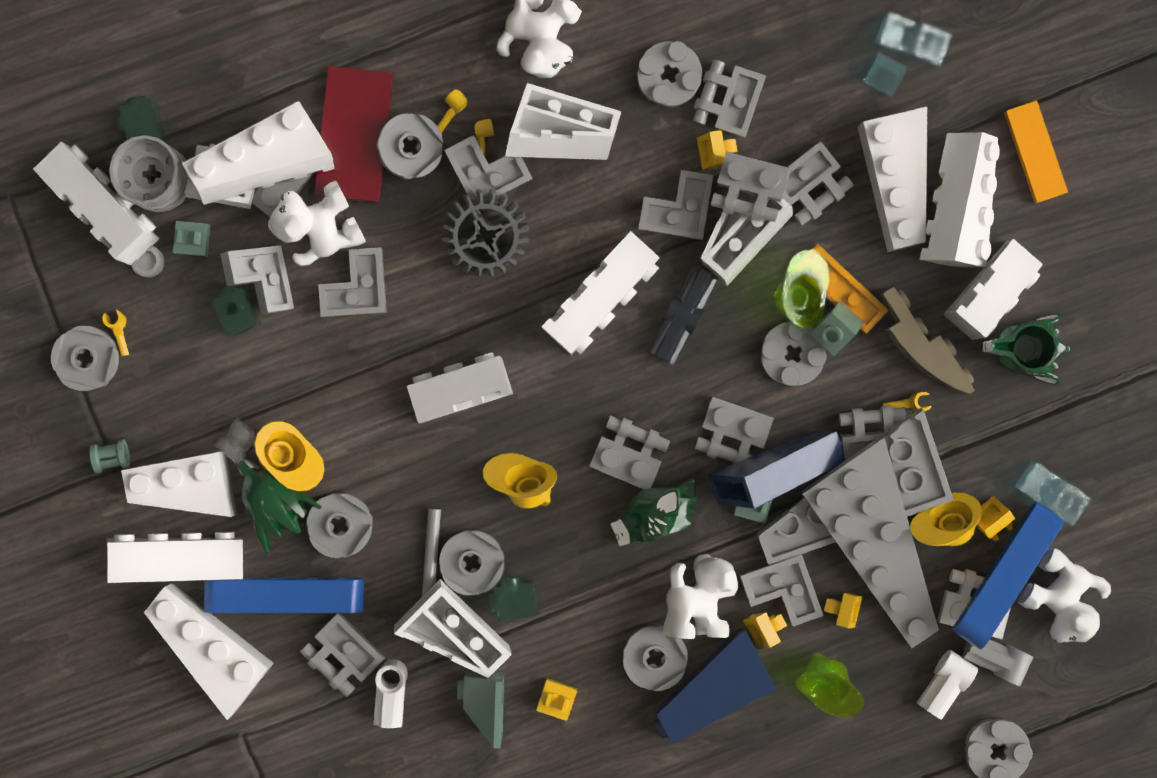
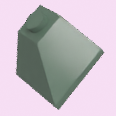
M466 671L464 680H458L457 699L463 700L464 711L491 746L500 749L503 737L505 672H494L487 678L477 672Z

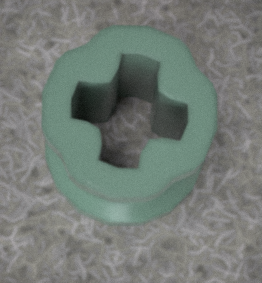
M125 439L118 440L117 444L101 447L97 444L90 446V460L94 472L101 473L105 468L122 466L123 469L130 467V454Z

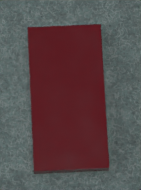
M328 66L321 138L332 154L335 169L325 172L323 170L317 171L315 196L325 197L324 187L330 182L337 181L345 199L380 203L384 166L380 161L376 143L381 129L389 121L393 73Z

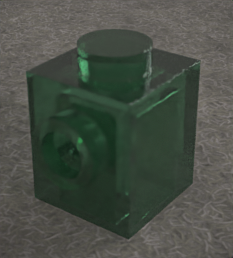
M136 96L127 99L126 105L118 106L121 115L117 117L118 128L122 136L126 135L127 140L132 137L147 135L167 141L158 105L151 98L147 99L146 96Z
M235 285L226 287L217 292L218 298L211 300L227 337L233 338L262 325L250 296L244 288L240 287L237 289Z
M519 576L500 579V585H495V593L489 594L491 613H498L499 621L538 615L534 580L520 582Z

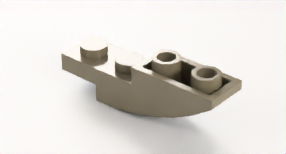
M892 287L879 294V298L895 322L884 330L905 357L919 370L945 387L961 394H971L974 392L975 389L971 385L974 382V378L970 371L964 365L960 367L954 358L957 352L948 338L942 339L941 335L934 336L929 340L926 338L925 335L928 334V330L919 317L914 319L908 309L911 303L902 290L897 292L895 287Z

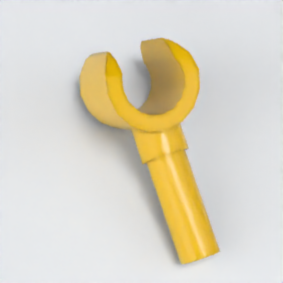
M454 90L445 98L446 103L451 108L437 125L441 134L451 119L467 106V99L459 90Z
M491 119L479 120L475 125L477 142L484 156L486 145L484 137L494 136Z
M116 310L118 321L115 324H111L109 315L104 313L102 317L103 323L113 330L121 356L129 355L123 335L126 317Z
M916 392L908 399L883 403V406L891 405L892 408H911L914 411L922 408L924 411H927L931 406L920 407L918 405V398L930 394L927 392Z

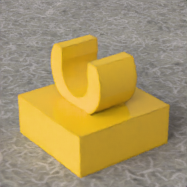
M721 130L708 132L697 137L702 170L722 165L726 152H738L736 140L723 141Z
M994 496L981 505L982 516L976 527L989 539L992 538L994 541L999 540V537L996 535L1005 527L1009 531L1013 528L1011 522L1015 520L1014 516Z
M844 593L842 601L827 598L824 611L838 615L836 625L848 629L855 628L863 596Z
M766 612L752 614L743 620L757 649L771 648L781 642L776 632L787 626L781 614L768 617Z
M547 678L536 711L567 721L577 688Z

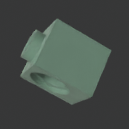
M839 301L817 323L810 334L835 356L857 334L864 322L844 303Z

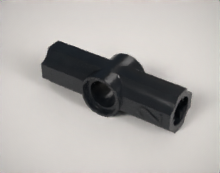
M693 265L683 282L678 296H674L662 319L664 323L649 353L672 365L674 364L684 347L688 335H692L704 312L702 308L718 277Z

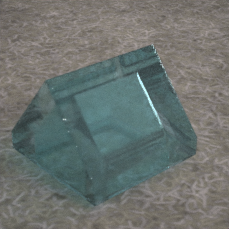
M878 52L863 82L893 96L905 75L907 67Z

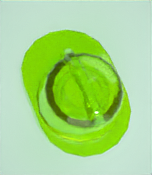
M803 250L791 259L786 271L785 280L779 284L775 293V303L782 317L790 320L800 328H811L818 324L825 308L829 284V268L824 257L815 250Z
M814 653L811 662L805 668L804 674L797 678L796 688L805 694L818 708L828 714L847 717L861 712L864 707V698L859 690L850 683L846 666L841 661L826 658L820 653Z

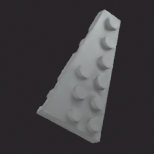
M919 408L884 435L907 517L954 500L924 410ZM805 497L757 532L768 565L836 542Z
M881 435L804 488L801 493L910 647L913 648L939 629L884 436Z

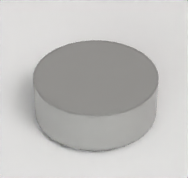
M151 245L138 260L136 259L132 263L131 267L138 275L151 278L162 271L164 256L158 248Z

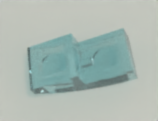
M886 12L874 43L916 60L941 66L951 35L926 23L917 24L893 12Z
M1033 460L1014 486L1072 526L1075 525L1092 500L1070 483L1060 479L1040 463Z

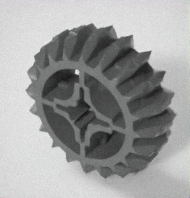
M477 189L476 200L472 201L470 194L465 193L466 205L463 206L460 201L455 200L453 206L458 212L446 211L445 216L453 222L442 223L441 229L451 233L441 236L442 243H452L445 249L446 255L457 253L452 260L455 266L465 261L463 272L468 273L472 266H474L475 276L480 277L482 275V268H487L488 276L494 277V267L498 266L500 272L504 274L507 272L504 264L506 261L512 266L517 265V260L513 253L524 256L525 250L518 246V244L529 243V238L520 234L529 231V225L519 223L526 218L524 211L513 214L519 206L516 201L511 202L507 206L505 205L508 200L507 194L503 193L499 200L496 201L494 189H490L488 198H483L482 190ZM479 209H493L502 213L506 218L502 220L500 218L488 220ZM470 214L474 227L466 234L465 238L459 240L458 230L460 224ZM478 220H480L482 226L487 231L494 230V232H490L492 246H490L484 236H476V234H480ZM512 226L510 242L500 252L496 243L497 238L505 233V229ZM478 246L483 247L491 257H478L470 254L465 249L468 247L470 249Z

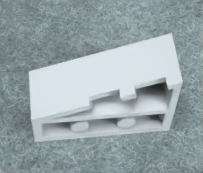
M527 83L510 131L505 156L607 160L621 111Z
M740 192L738 197L739 200L754 204L758 196ZM782 199V202L768 200L767 207L778 210L776 222L764 219L762 222L752 220V216L734 212L732 215L722 212L702 254L703 266L728 286L793 215L792 206L784 199Z
M1014 239L1006 241L989 260L987 268H983L943 315L972 340L987 338L997 327V323L1002 316L1007 314L1019 301L1017 297L1023 289H1029L1040 277L1038 270L1043 264Z
M493 353L474 358L476 363L463 367L462 362L443 368L445 374L432 377L431 372L413 377L414 384L408 385L407 389L418 424L512 395L513 391L502 357H494Z
M226 451L121 470L127 503L228 517L237 515Z
M441 579L394 625V634L422 645L425 649L450 658L451 661L487 678L512 655L510 646Z

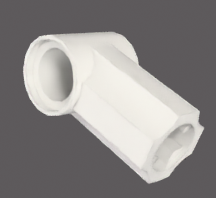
M948 650L937 663L934 670L935 676L926 687L917 704L942 720L960 691L964 692L971 685L977 675L978 667L954 651Z
M391 659L384 662L376 674L374 725L381 728L402 727L405 684L408 672L405 664L399 660ZM384 671H396L400 676V681L395 684L388 683L384 678Z

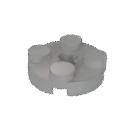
M666 41L658 43L649 48L639 62L637 73L638 86L645 98L652 103L668 108L679 107L690 101L697 92L702 77L701 63L697 55L682 42ZM669 66L671 69H677L678 74L675 75L676 81L674 83H670L668 79L662 80L660 75L664 73V67Z
M406 113L395 116L384 125L380 131L376 147L383 166L393 175L409 180L421 178L437 167L442 156L443 140L439 128L432 120L423 115ZM404 138L409 141L417 140L418 144L415 148L418 152L415 155L411 152L406 154L403 151L405 145L402 141Z
M800 321L785 322L777 325L767 333L761 348V364L772 380L787 386H799L811 382L819 375L826 362L827 355L825 348L810 334L814 329L813 327ZM791 345L793 348L799 347L802 352L799 354L800 360L797 363L794 360L787 361L784 356L788 354L787 346Z
M91 326L72 328L65 334H62L54 343L51 352L53 370L56 371L57 376L60 378L59 380L65 386L74 390L92 391L105 387L118 369L119 353L117 343L99 328ZM88 349L90 356L93 357V362L88 363L87 367L83 368L81 367L82 361L77 360L78 354H84L85 350Z
M333 493L317 501L322 506L321 509L311 508L307 517L309 539L314 548L323 555L331 558L348 557L358 553L368 543L372 534L373 517L366 504L358 497L348 493ZM344 517L347 520L345 525L349 527L347 532L340 531L338 534L334 533L333 529L335 526L331 523L332 519L339 520Z
M465 530L452 536L442 548L439 557L440 570L445 583L452 590L462 595L481 594L491 590L499 582L504 570V553L499 543L491 535L479 530ZM473 554L478 555V563L481 564V567L479 569L472 568L471 571L466 570L467 563L463 558L466 555L469 557L473 556Z
M648 625L636 630L628 638L623 648L624 669L630 680L641 688L663 691L677 684L684 675L688 661L686 646L681 638L662 636L664 625ZM654 649L656 652L662 651L664 653V656L661 657L662 664L660 666H656L655 663L648 664L646 662V659L650 657L648 653L650 650Z
M989 718L978 722L971 728L965 741L966 763L979 778H1019L1027 769L1033 755L1026 733L1014 722L1007 719ZM995 743L1000 746L1004 743L1003 757H995L994 759L990 757L993 753V750L990 748L992 744Z

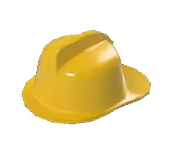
M282 421L271 422L263 426L258 432L255 440V451L265 471H269L287 489L294 491H308L318 485L323 478L325 469L323 459L318 451L295 427Z
M506 453L495 456L486 463L483 469V479L494 490L508 495L514 505L530 509L539 505H549L551 488L557 480V472L553 466L547 463L539 462L520 454Z
M954 492L952 493L953 501L917 514L912 519L910 525L911 533L919 542L930 546L962 545L970 540L976 525L981 520L982 508L980 502L969 494Z

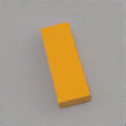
M1034 101L1005 111L1004 114L1034 203L1037 204L1068 193L1038 102Z
M816 244L795 267L834 306L841 301L864 322L860 328L864 334H867L888 312V309L819 244Z

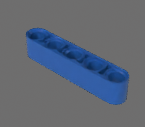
M1038 501L1030 507L952 628L954 633L977 649H983L1064 524L1063 518Z
M243 577V579L204 580V612L359 613L364 611L363 578Z

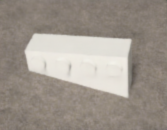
M299 101L182 163L187 178L203 205L245 194L246 190L257 187H271L275 185V182L290 178L296 180L307 177L308 173L319 170L325 172L335 169L331 152Z
M927 107L862 122L858 126V131L887 253L925 243Z
M983 132L947 133L939 174L943 181L942 185L934 191L932 201L937 207L934 220H928L926 234L931 235L928 248H922L920 260L951 267L987 268V259L991 253L989 242L990 226L994 220L992 201L993 193L997 186L995 177L996 160L999 157L997 137Z
M60 142L33 170L64 202L68 200L71 203L68 207L77 218L86 225L91 224L93 226L90 232L98 241L110 248L108 252L114 259L132 265L151 245L153 246L160 239L153 232L156 226L144 214L138 217L132 211L131 207L134 204L118 193H115L108 186L111 182L110 178L98 167L93 170L86 163L89 157L76 144L70 147Z
M630 231L602 261L600 267L586 278L578 288V291L572 294L560 306L556 315L545 322L542 329L570 355L575 351L581 354L593 341L589 335L597 326L603 330L615 317L611 311L620 302L625 306L634 297L637 291L633 287L642 278L647 282L659 269L655 263L660 257Z
M199 532L181 533V538H168V533L148 534V538H134V534H116L114 538H107L108 583L243 579V539L235 537V532H215V538H202V533Z
M173 583L165 586L144 612L226 720L237 711L274 664L211 613L204 612V608Z

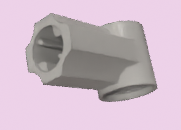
M991 639L981 650L966 642L962 655L968 661L993 671L994 675L1017 686H1021L1033 659V656L1007 644L1006 646L1001 645Z

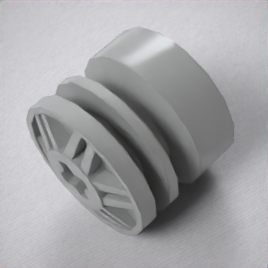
M147 135L132 137L122 143L112 156L109 168L111 183L119 195L144 210L157 213L171 211L182 204L186 198L184 192L188 178L182 163L187 160L184 155L159 138ZM157 172L161 173V178H156L154 182L151 181V176H157Z

